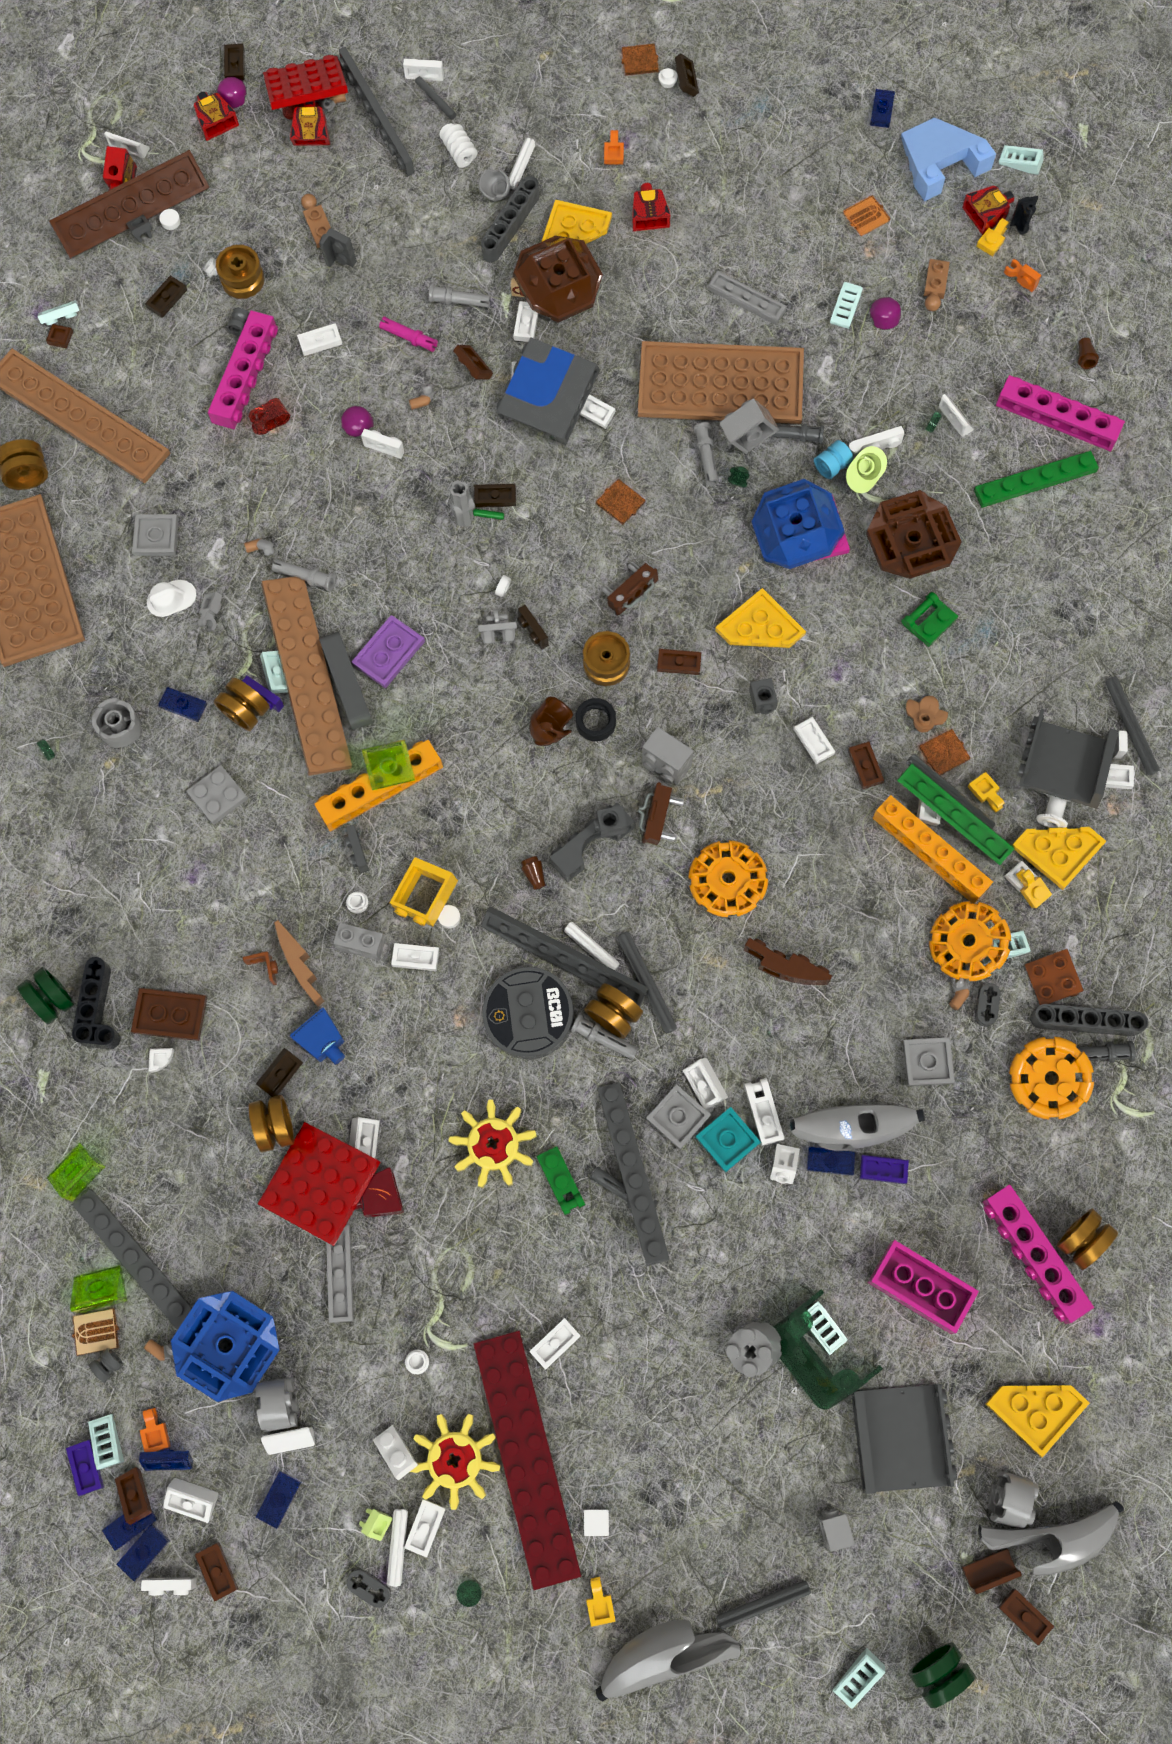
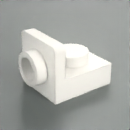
M780 1144L776 1145L770 1176L771 1180L783 1184H793L797 1170L799 1148Z

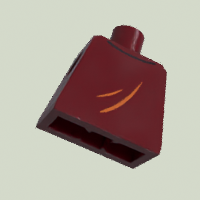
M390 1167L373 1175L354 1210L362 1208L363 1214L367 1218L404 1213L394 1172Z

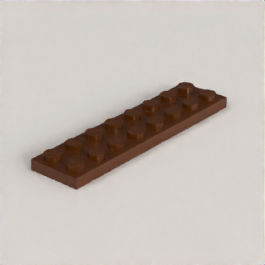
M188 150L49 220L69 258L72 259L129 230L126 225L129 221L141 215H144L149 220L164 210L170 209L210 187L191 151Z

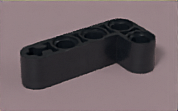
M92 957L85 964L72 1037L76 1042L85 1047L114 1049L121 1041L120 1034L108 1025H101L111 968L100 957ZM98 986L97 993L90 995V990ZM93 1008V1014L90 1017H86L87 1010ZM89 1030V1036L82 1040V1033ZM111 1032V1039L107 1042H104V1036L107 1033Z

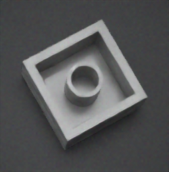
M754 398L744 402L738 410L727 414L724 420L720 422L730 443L745 454L779 431L769 410Z
M657 727L642 747V763L649 771L659 773L661 778L667 783L678 785L692 766L694 750Z

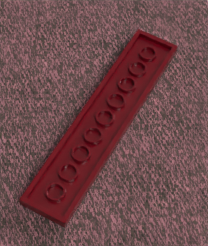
M516 1331L473 1343L533 1590L582 1577L521 1333Z

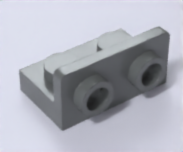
M332 228L322 235L319 244L327 266L331 267L336 259L343 265L347 264L351 267L355 265L357 260L349 237Z

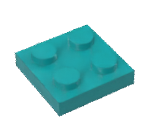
M732 1107L728 1108L695 1137L725 1173L761 1143Z

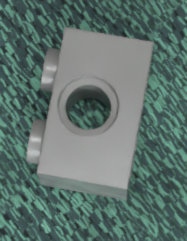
M339 923L333 944L339 951L380 961L386 939L383 933Z
M835 1508L822 1511V1516L817 1517L825 1548L832 1552L855 1545L846 1514Z

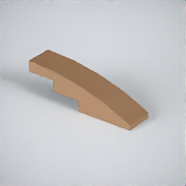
M277 920L274 924L287 962L300 985L317 1007H319L324 1000L311 985L317 978L304 964L310 957Z

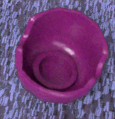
M227 77L221 80L217 87V93L232 108H237L245 103L247 92L242 80L236 77Z
M882 297L872 303L870 317L874 321V326L886 330L892 329L899 324L901 308L896 300L891 297Z
M355 405L347 408L341 417L342 429L349 436H361L364 429L369 430L374 426L372 415L364 407Z

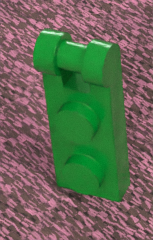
M556 1146L536 1156L564 1215L571 1213L570 1210L576 1207L581 1208L585 1206V1202L558 1147ZM572 1192L574 1198L566 1202L563 1196Z

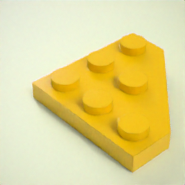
M555 200L542 241L553 236H562L584 240L585 244L607 234L612 220V212Z
M763 588L715 628V631L729 645L790 648L806 634V631Z
M1090 827L1076 829L1049 828L1047 830L1026 829L1012 846L1017 853L1063 890L1106 843V840Z
M1071 1385L1000 1386L985 1403L1042 1458L1090 1404Z

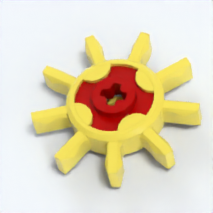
M493 1099L487 1102L488 1118L479 1123L470 1113L464 1110L461 1113L462 1117L472 1127L469 1136L449 1137L451 1144L468 1147L469 1156L460 1160L455 1165L456 1170L460 1172L469 1165L476 1163L481 1167L478 1187L484 1188L489 1172L497 1170L501 1171L503 1180L508 1186L513 1185L512 1175L509 1173L507 1166L514 1160H517L523 1165L532 1167L534 1161L529 1156L519 1153L518 1150L520 1142L537 1137L535 1130L516 1133L512 1126L520 1117L521 1109L519 1107L513 1109L505 1121L495 1117L496 1107ZM492 1139L495 1142L499 1141L496 1144L497 1148L494 1150L492 1147L487 1148L490 1145L489 1141Z
M467 1414L463 1420L460 1432H450L444 1415H437V1425L441 1431V1436L435 1442L430 1441L424 1435L416 1434L413 1439L418 1445L424 1446L429 1450L427 1461L417 1462L418 1466L410 1471L418 1473L422 1470H429L433 1481L422 1495L425 1500L433 1496L440 1485L450 1488L449 1503L451 1510L458 1508L459 1488L469 1485L479 1498L483 1499L486 1496L484 1488L476 1481V1476L480 1469L490 1472L500 1471L501 1465L496 1462L482 1460L481 1448L491 1444L496 1439L494 1433L485 1435L477 1442L469 1436L474 1415ZM452 1453L455 1456L459 1455L461 1458L458 1461V1467L455 1464L450 1465L449 1463Z

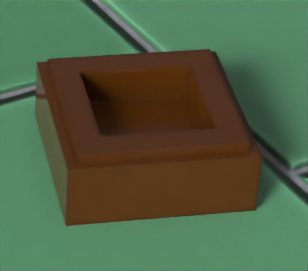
M52 324L46 342L48 345L67 349L73 330L70 327Z

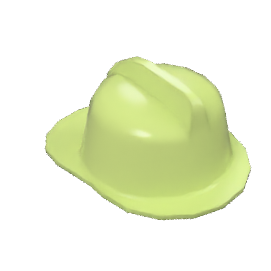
M870 446L858 453L846 472L847 484L851 490L856 493H865L873 488L887 467V458L883 450Z

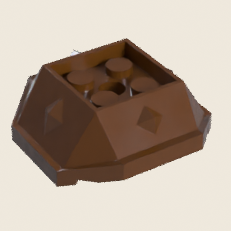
M553 236L522 250L513 272V277L531 309L541 315L550 317L551 320L557 323L593 307L603 276L584 240L562 236ZM555 272H561L562 275H558Z
M921 490L880 502L866 532L881 571L909 579L950 567L962 543L947 506L929 497L928 494ZM909 538H913L917 540V542H912L909 540Z

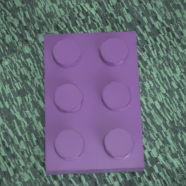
M391 615L351 663L355 668L386 689L424 644L425 639Z

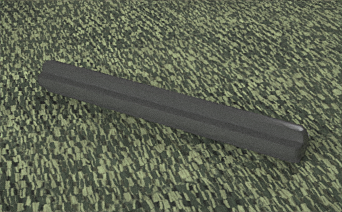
M1114 676L1107 679L1105 684L1148 775L1157 773L1160 768L1118 678Z
M916 754L909 757L906 762L907 765L913 763L991 829L994 828L996 825L994 821Z
M621 933L617 939L639 983L649 988L646 996L664 1032L668 1034L675 1031L677 1026L630 933Z

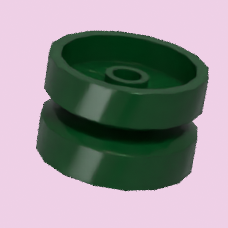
M41 967L33 974V978L38 986L31 980L26 979L17 986V989L33 1011L49 1025L58 1018V1012L53 1004L61 1011L66 1012L75 1003L61 982L45 967Z
M953 1642L933 1650L917 1662L909 1671L908 1675L915 1686L925 1687L922 1696L930 1708L942 1706L957 1697L971 1685L976 1677L967 1663H959L962 1654Z

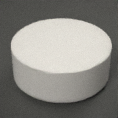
M166 209L159 216L162 227L167 230H174L180 225L179 214L173 209Z
M505 575L502 576L495 591L496 595L504 597L510 586L511 578Z
M452 905L444 906L438 917L439 923L445 928L456 927L460 922L459 910Z

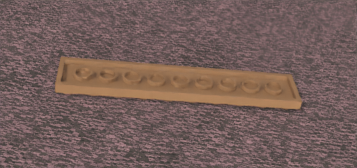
M13 348L0 361V389L143 483L149 480L171 454L169 449Z
M298 577L262 581L261 586L308 775L351 769L352 763L305 580Z

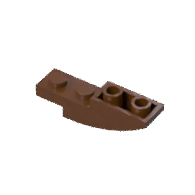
M750 937L744 946L745 952L761 960L759 970L778 979L803 985H828L832 978L828 969L821 965H813L810 963L809 958L802 954L796 955L793 953L790 959L787 960L782 952L778 950L772 951L766 947L763 941L757 938L753 940Z

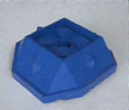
M801 479L765 492L751 521L764 561L787 569H792L831 555L839 540L845 534L832 493L806 479ZM795 520H801L799 524H792Z
M233 1290L198 1298L171 1339L176 1376L217 1402L252 1393L280 1350L273 1316ZM223 1338H229L233 1343V1347L228 1351H223L219 1347V1341Z

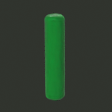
M481 509L473 510L474 516L504 519L503 512Z

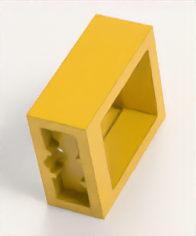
M414 857L389 903L395 909L394 912L403 918L410 916L414 922L421 926L428 924L433 927L458 880L452 872ZM421 875L442 883L427 914L405 906Z

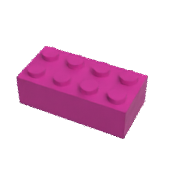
M896 1240L890 1242L868 1281V1284L949 1334L957 1333L979 1292Z

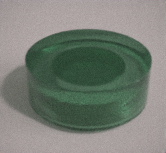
M934 412L925 430L931 433L934 431L942 416L941 413Z
M45 739L36 743L47 761L55 757L54 752Z
M465 1580L457 1589V1599L466 1607L475 1606L482 1597L481 1586L474 1580Z

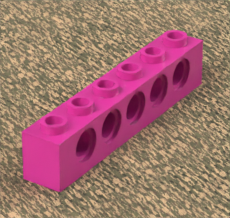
M250 311L207 412L213 424L235 430L237 423L241 421L243 408L249 402V394L251 389L256 386L258 372L262 371L266 354H269L271 341L278 332L273 316Z
M1010 375L996 403L997 407L1110 452L1125 423L1124 420L1119 419L1117 416L1106 414L1097 408L1088 407L1079 401L1068 399L1059 393L1048 391L1039 385L1030 384L1021 378Z
M1010 1184L983 1201L985 1213L990 1219L994 1218L998 1224L997 1230L999 1234L1013 1246L1011 1247L1012 1253L1018 1260L1021 1259L1026 1266L1025 1271L1031 1280H1036L1040 1286L1039 1292L1046 1301L1051 1302L1055 1308L1053 1313L1060 1322L1070 1324L1095 1308ZM1004 1208L1012 1211L1013 1218L1011 1221L1004 1218ZM1019 1228L1023 1229L1027 1234L1025 1241H1021L1017 1237V1230ZM1032 1249L1038 1250L1041 1255L1038 1262L1031 1258ZM1047 1269L1054 1273L1053 1282H1049L1045 1278V1271ZM1061 1290L1066 1291L1069 1296L1066 1303H1063L1059 1298Z

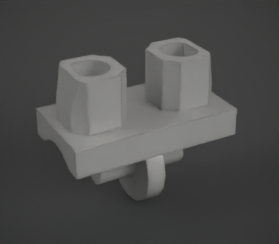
M494 609V615L486 616V621H495V624L478 625V630L481 633L484 644L495 643L494 632L499 631L503 633V642L515 641L517 623H500L499 621L508 620L507 614H499L498 609Z

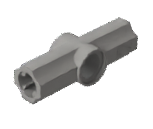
M457 480L452 483L449 489L451 499L448 500L457 525L468 527L474 518L473 509H475V504L466 482Z

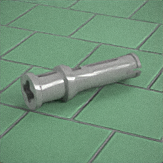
M435 284L430 285L429 302L431 303L438 301L445 302L446 305L459 303L487 308L490 306V295L455 291L449 286L442 288L435 287Z
M702 422L696 424L693 430L697 435L696 447L701 453L706 485L712 486L719 483L713 454L715 443L714 439L711 438V424Z
M278 559L274 560L276 564H272V572L289 577H298L308 582L312 587L319 586L331 592L335 586L336 574L320 572L318 568L310 570Z
M581 1014L578 1015L571 1029L572 1033L577 1032L588 1038L589 1042L596 1041L632 1061L639 1047L601 1029L599 1023L594 1024L584 1019Z

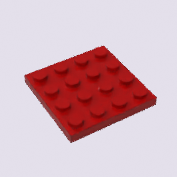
M326 55L320 60L309 59L302 64L296 65L291 63L284 68H269L266 72H263L272 110L348 93L338 56Z
M304 1122L294 1139V1144L287 1151L258 1205L334 1246L381 1162Z

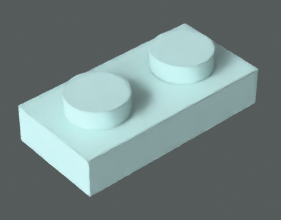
M74 300L38 313V318L41 324L51 325L58 322L57 318L65 316L68 319L76 316L79 306L77 301Z
M278 651L262 652L260 658L268 690L272 693L288 692Z

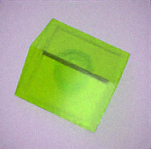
M405 739L362 749L372 790L415 780Z
M79 1143L51 1172L47 1179L59 1196L73 1202L105 1166Z
M121 1265L74 1277L70 1303L71 1312L84 1313L127 1302Z

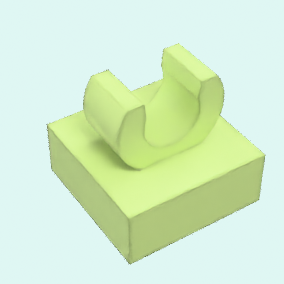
M366 1509L365 1512L370 1516L366 1522H359V1525L362 1527L361 1532L370 1538L381 1541L393 1518L381 1511Z

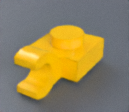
M1002 218L995 230L988 228L977 242L976 247L994 256L1005 241V237L1002 235L1007 230L1006 226L1009 222Z
M987 772L968 784V788L981 803L987 800L995 813L1003 808L1002 805L1005 802L997 795L1000 787Z
M1021 869L1016 873L1017 878L1024 885L1020 892L1031 908H1037L1052 895L1040 877L1034 878L1033 873L1029 869L1026 871Z
M600 1577L590 1578L593 1598L586 1599L591 1627L616 1622L611 1594L603 1595Z

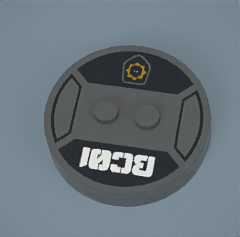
M536 967L517 968L499 977L488 990L482 1011L485 1029L494 1044L512 1057L527 1060L548 1056L560 1048L570 1035L575 1015L572 998L564 983L551 972Z

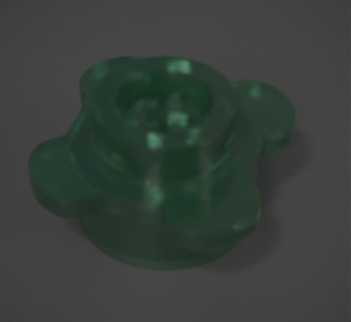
M742 466L732 467L728 481L731 484L745 488L748 485L746 481L750 477L748 470Z

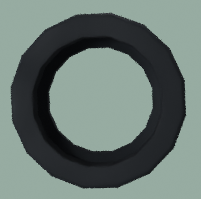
M600 698L588 699L576 711V728L585 739L593 742L602 741L614 732L616 712L613 706L606 700ZM592 709L604 711L609 720L607 726L598 731L586 728L583 723L585 713Z

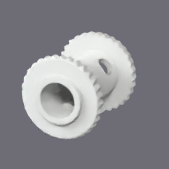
M1046 794L1049 797L1045 814H1039L1036 820L1039 824L1048 828H1066L1068 823L1062 817L1066 803L1071 801Z

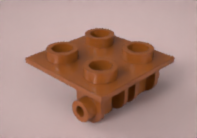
M1068 949L1025 964L1040 1005L1050 1004L1069 996L1074 997L1084 991Z

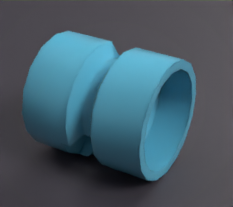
M837 440L827 448V451L824 450L814 458V465L824 478L830 480L839 473V470L847 467L854 458L849 447L844 442Z

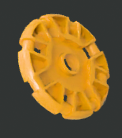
M728 840L725 843L718 841L704 847L700 851L701 854L693 859L688 878L691 879L690 891L696 902L707 908V912L720 917L728 918V915H736L738 917L752 911L757 907L756 903L759 900H763L768 888L767 868L761 856L749 849L750 846ZM729 851L730 857H722V852ZM743 855L749 859L747 863L740 859ZM707 859L713 861L710 866L705 864ZM725 873H731L734 875L735 880L732 883H726L723 881L722 876ZM750 873H756L757 879H751ZM706 877V883H700L699 878ZM747 890L752 892L750 898L744 895ZM710 893L717 897L713 902L707 898ZM735 900L736 906H727V901L732 902Z
M971 901L952 905L943 915L941 913L938 916L930 932L932 939L929 941V948L934 962L941 966L942 972L957 980L963 978L969 979V981H978L991 976L995 969H1000L1003 966L1010 952L1008 946L1009 941H1011V933L1008 923L1005 919L1002 920L995 908L985 903L973 904ZM970 912L977 913L976 919H969ZM956 917L958 921L951 926L949 921ZM992 921L995 925L989 929L985 924ZM941 935H948L947 942H940ZM968 935L975 936V943L969 947L965 946L964 938ZM993 939L1000 940L999 947H993ZM949 952L953 956L950 961L945 958ZM988 956L991 962L984 966L981 961ZM963 963L970 965V969L963 970Z
M1054 1036V1039L1040 1037L1025 1044V1048L1019 1054L1016 1053L1009 1071L1012 1079L1010 1088L1018 1104L1025 1106L1027 1112L1031 1115L1047 1120L1050 1117H1058V1120L1064 1119L1077 1113L1080 1110L1079 1107L1084 1102H1088L1094 1088V1082L1092 1081L1093 1066L1086 1053L1076 1048V1044L1072 1041ZM1046 1048H1054V1055H1046ZM1031 1054L1037 1059L1032 1065L1026 1061ZM1068 1054L1075 1058L1071 1064L1064 1059ZM1054 1071L1057 1074L1058 1079L1055 1084L1050 1085L1046 1083L1045 1075L1047 1072ZM1075 1073H1082V1082H1075ZM1021 1074H1027L1028 1083H1021ZM1073 1091L1077 1096L1071 1102L1066 1097ZM1032 1092L1038 1096L1035 1102L1028 1098ZM1048 1101H1057V1108H1049Z

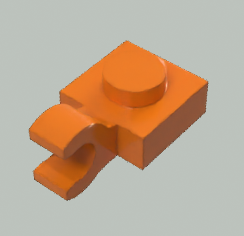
M610 130V142H604V164L623 165L624 143L618 142V130Z
M1013 259L1010 266L1014 269L1008 266L1005 267V275L1018 277L1016 281L1022 287L1027 288L1031 292L1037 288L1041 274L1027 264L1022 266L1019 261Z
M156 1407L142 1411L146 1428L139 1431L145 1455L171 1447L166 1424L158 1425Z

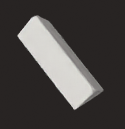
M109 132L104 133L109 146L126 148L131 155L145 158L150 149L149 146Z
M942 395L939 408L962 437L972 432L974 428L947 395Z
M707 1058L699 1059L682 1070L705 1110L728 1098Z
M361 1117L353 1118L349 1145L375 1158L380 1120Z
M312 1427L261 1437L264 1448L269 1455L315 1445Z
M174 1478L167 1487L163 1508L209 1523L218 1498V1492Z

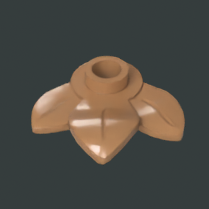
M925 696L920 703L911 699L906 703V713L913 719L914 727L919 732H928L934 725L944 724L948 718V712L939 710V702L934 696Z

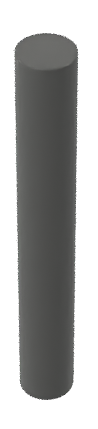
M417 77L415 83L453 120L456 117V113L422 77Z

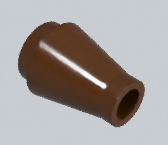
M1085 337L1079 341L1078 364L1083 369H1091L1097 365L1099 356L1091 343V339Z
M537 856L523 860L521 862V870L533 889L538 890L545 887L541 860H538Z

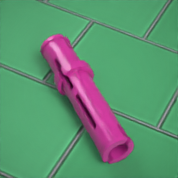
M385 316L382 318L385 322L380 321V329L410 341L413 346H421L430 352L435 351L433 346L437 347L438 341L424 335L422 331H415Z

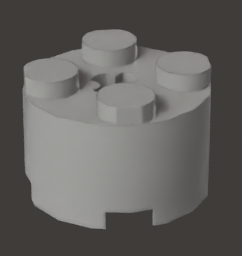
M112 698L103 701L97 706L98 709L94 716L92 715V726L106 744L112 748L128 746L139 739L141 735V720L128 702Z
M752 1321L731 1336L726 1348V1355L733 1366L745 1376L754 1377L761 1375L775 1365L781 1357V1337L770 1324Z
M292 1377L257 1383L255 1398H260L259 1409L256 1411L260 1428L264 1432L297 1426L296 1412H299V1403L297 1397L293 1398L292 1392H294Z
M999 1471L996 1476L1000 1479L997 1485L992 1484L989 1494L988 1509L993 1511L990 1520L1023 1529L1027 1524L1032 1525L1035 1520L1034 1499L1038 1497L1039 1493L1038 1484L1033 1483L1029 1478Z

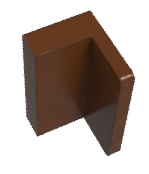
M1007 1548L961 1566L970 1591L975 1594L982 1593L1022 1576L1020 1570L1016 1569Z

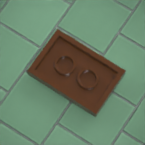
M139 988L131 1033L200 1041L207 996Z

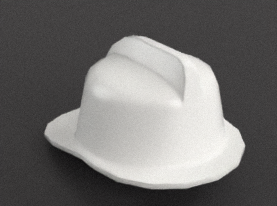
M185 580L157 583L148 595L147 607L155 616H169L190 607L195 602L196 589Z

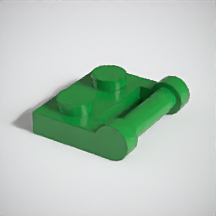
M930 592L925 597L926 599L909 616L906 615L901 620L902 624L928 647L958 619V615L940 601L934 592ZM930 606H933L936 610L918 626L915 621Z

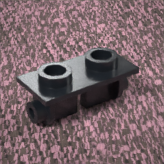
M1038 196L1018 199L1010 227L1016 226L1018 233L1021 235L1029 231V223L1036 211Z

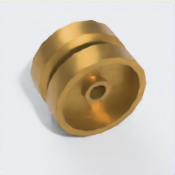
M232 245L220 252L216 259V270L224 291L229 296L237 299H247L255 296L262 289L265 277L257 253L251 247L245 245Z
M20 439L0 446V476L6 487L16 490L31 489L44 483L48 478L44 455L38 443L32 440Z
M603 631L592 635L586 641L583 649V666L589 680L597 685L612 686L621 682L626 677L630 667V650L628 643L622 636L615 632Z
M233 677L225 686L228 693L220 692L213 703L234 723L247 731H251L258 723L255 715L263 716L270 706L253 688Z
M603 983L596 992L600 1001L590 1000L584 1011L608 1032L625 1039L631 1031L629 1022H637L643 1014V1010L627 995L613 986Z
M282 1095L270 1097L268 1108L262 1100L249 1103L250 1123L260 1152L273 1150L275 1139L281 1147L294 1144L292 1121L286 1101Z
M1093 1208L1077 1219L1057 1243V1247L1064 1254H1071L1076 1251L1073 1262L1081 1270L1094 1263L1118 1236V1231L1110 1224H1105L1098 1228L1101 1224L1102 1216Z

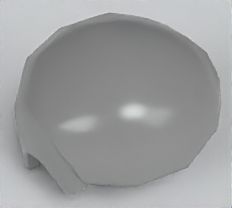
M487 169L480 176L478 182L481 193L492 201L503 200L509 194L511 187L509 177L500 169Z

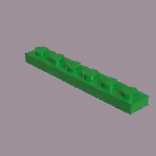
M1088 451L975 486L974 492L981 508L1096 473L1099 467L1092 452Z
M913 763L897 779L898 782L997 864L1001 865L1015 849Z

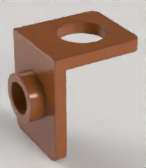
M268 951L243 957L246 965L266 961L269 980L273 985H277L275 974L278 973V966L276 960H272V956Z

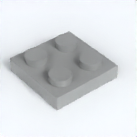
M135 514L132 548L134 556H176L179 521L177 514Z
M222 765L186 791L213 825L248 800V797Z
M950 1037L903 1040L907 1087L955 1083Z
M676 1084L647 1116L646 1120L681 1150L710 1118L711 1114Z

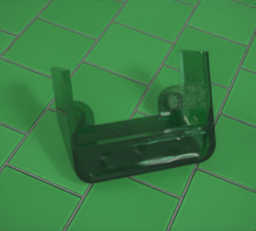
M821 1289L773 1327L781 1337L782 1355L779 1359L814 1405L819 1409L827 1410L853 1394L883 1370L881 1365H875L860 1378L850 1369H843L834 1376L803 1337V1335L810 1331L813 1325V1318L806 1307L824 1294Z

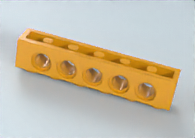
M429 740L417 742L407 752L396 754L391 761L378 764L375 770L368 774L363 773L352 783L343 784L338 787L336 792L320 797L314 805L331 832L442 769V761ZM413 760H421L420 764L416 766L411 765ZM395 770L402 771L399 776L392 775ZM376 781H383L380 787L373 786ZM359 791L364 792L362 797H354L355 793ZM339 802H344V803H345V805H344L343 808H340V809H336V808H335V806H336L337 803H339Z
M892 795L876 810L873 819L966 899L971 901V903L975 904L992 885L993 881Z

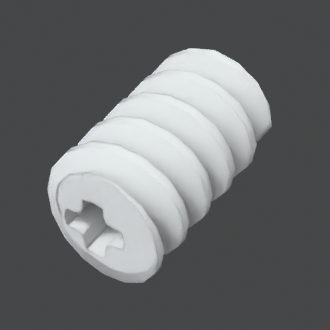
M450 123L442 127L439 135L459 168L467 167L478 154L477 149L470 142V138L463 130L462 125Z

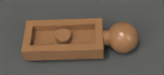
M305 194L301 199V204L306 209L303 211V215L317 248H320L319 243L322 235L326 234L331 227L322 206H316L317 200L315 196Z
M935 259L929 260L924 296H927L925 307L929 311L938 310L941 305L940 299H944L950 262Z

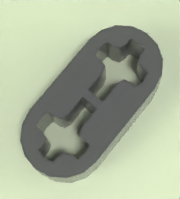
M993 983L984 984L978 992L975 1019L983 1027L993 1025L998 1018L1001 994L999 987ZM988 989H991V993L995 994L990 999V1003L987 1002V995L984 994ZM986 1007L989 1008L988 1015L992 1016L988 1021H985V1017L981 1016L986 1011Z
M357 1569L351 1572L347 1578L348 1589L371 1606L379 1608L386 1605L390 1600L391 1591L389 1587L365 1570ZM362 1575V1582L368 1585L367 1589L361 1585L355 1588V1581L352 1580L353 1576L358 1577ZM370 1588L378 1591L380 1588L383 1589L385 1600L375 1601L376 1595L369 1591Z

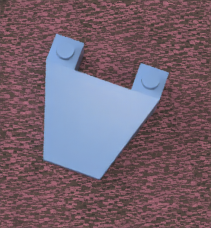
M932 118L901 133L905 154L909 160V169L913 175L914 187L924 201L941 194L945 177L940 170L963 160L974 177L992 169L996 153L986 139L940 119Z

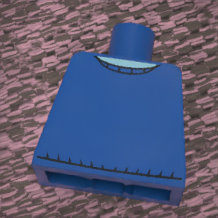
M323 1007L290 1035L299 1046L319 1062L328 1057L336 1065L345 1058V1055L338 1048L345 1041Z

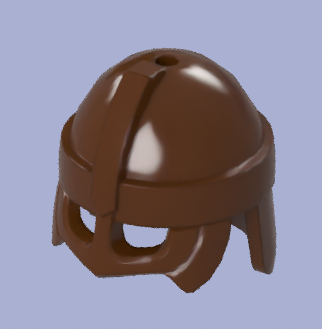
M547 697L530 717V734L538 746H549L557 743L572 732V730H564L563 727L573 717V712L558 698Z

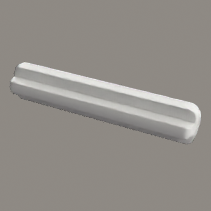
M526 138L509 176L510 189L515 190L518 187L535 147L534 139Z
M570 922L565 927L564 932L598 962L613 970L619 967V962L575 923Z
M395 1509L393 1512L387 1585L398 1587L402 1583L408 1511L406 1509Z

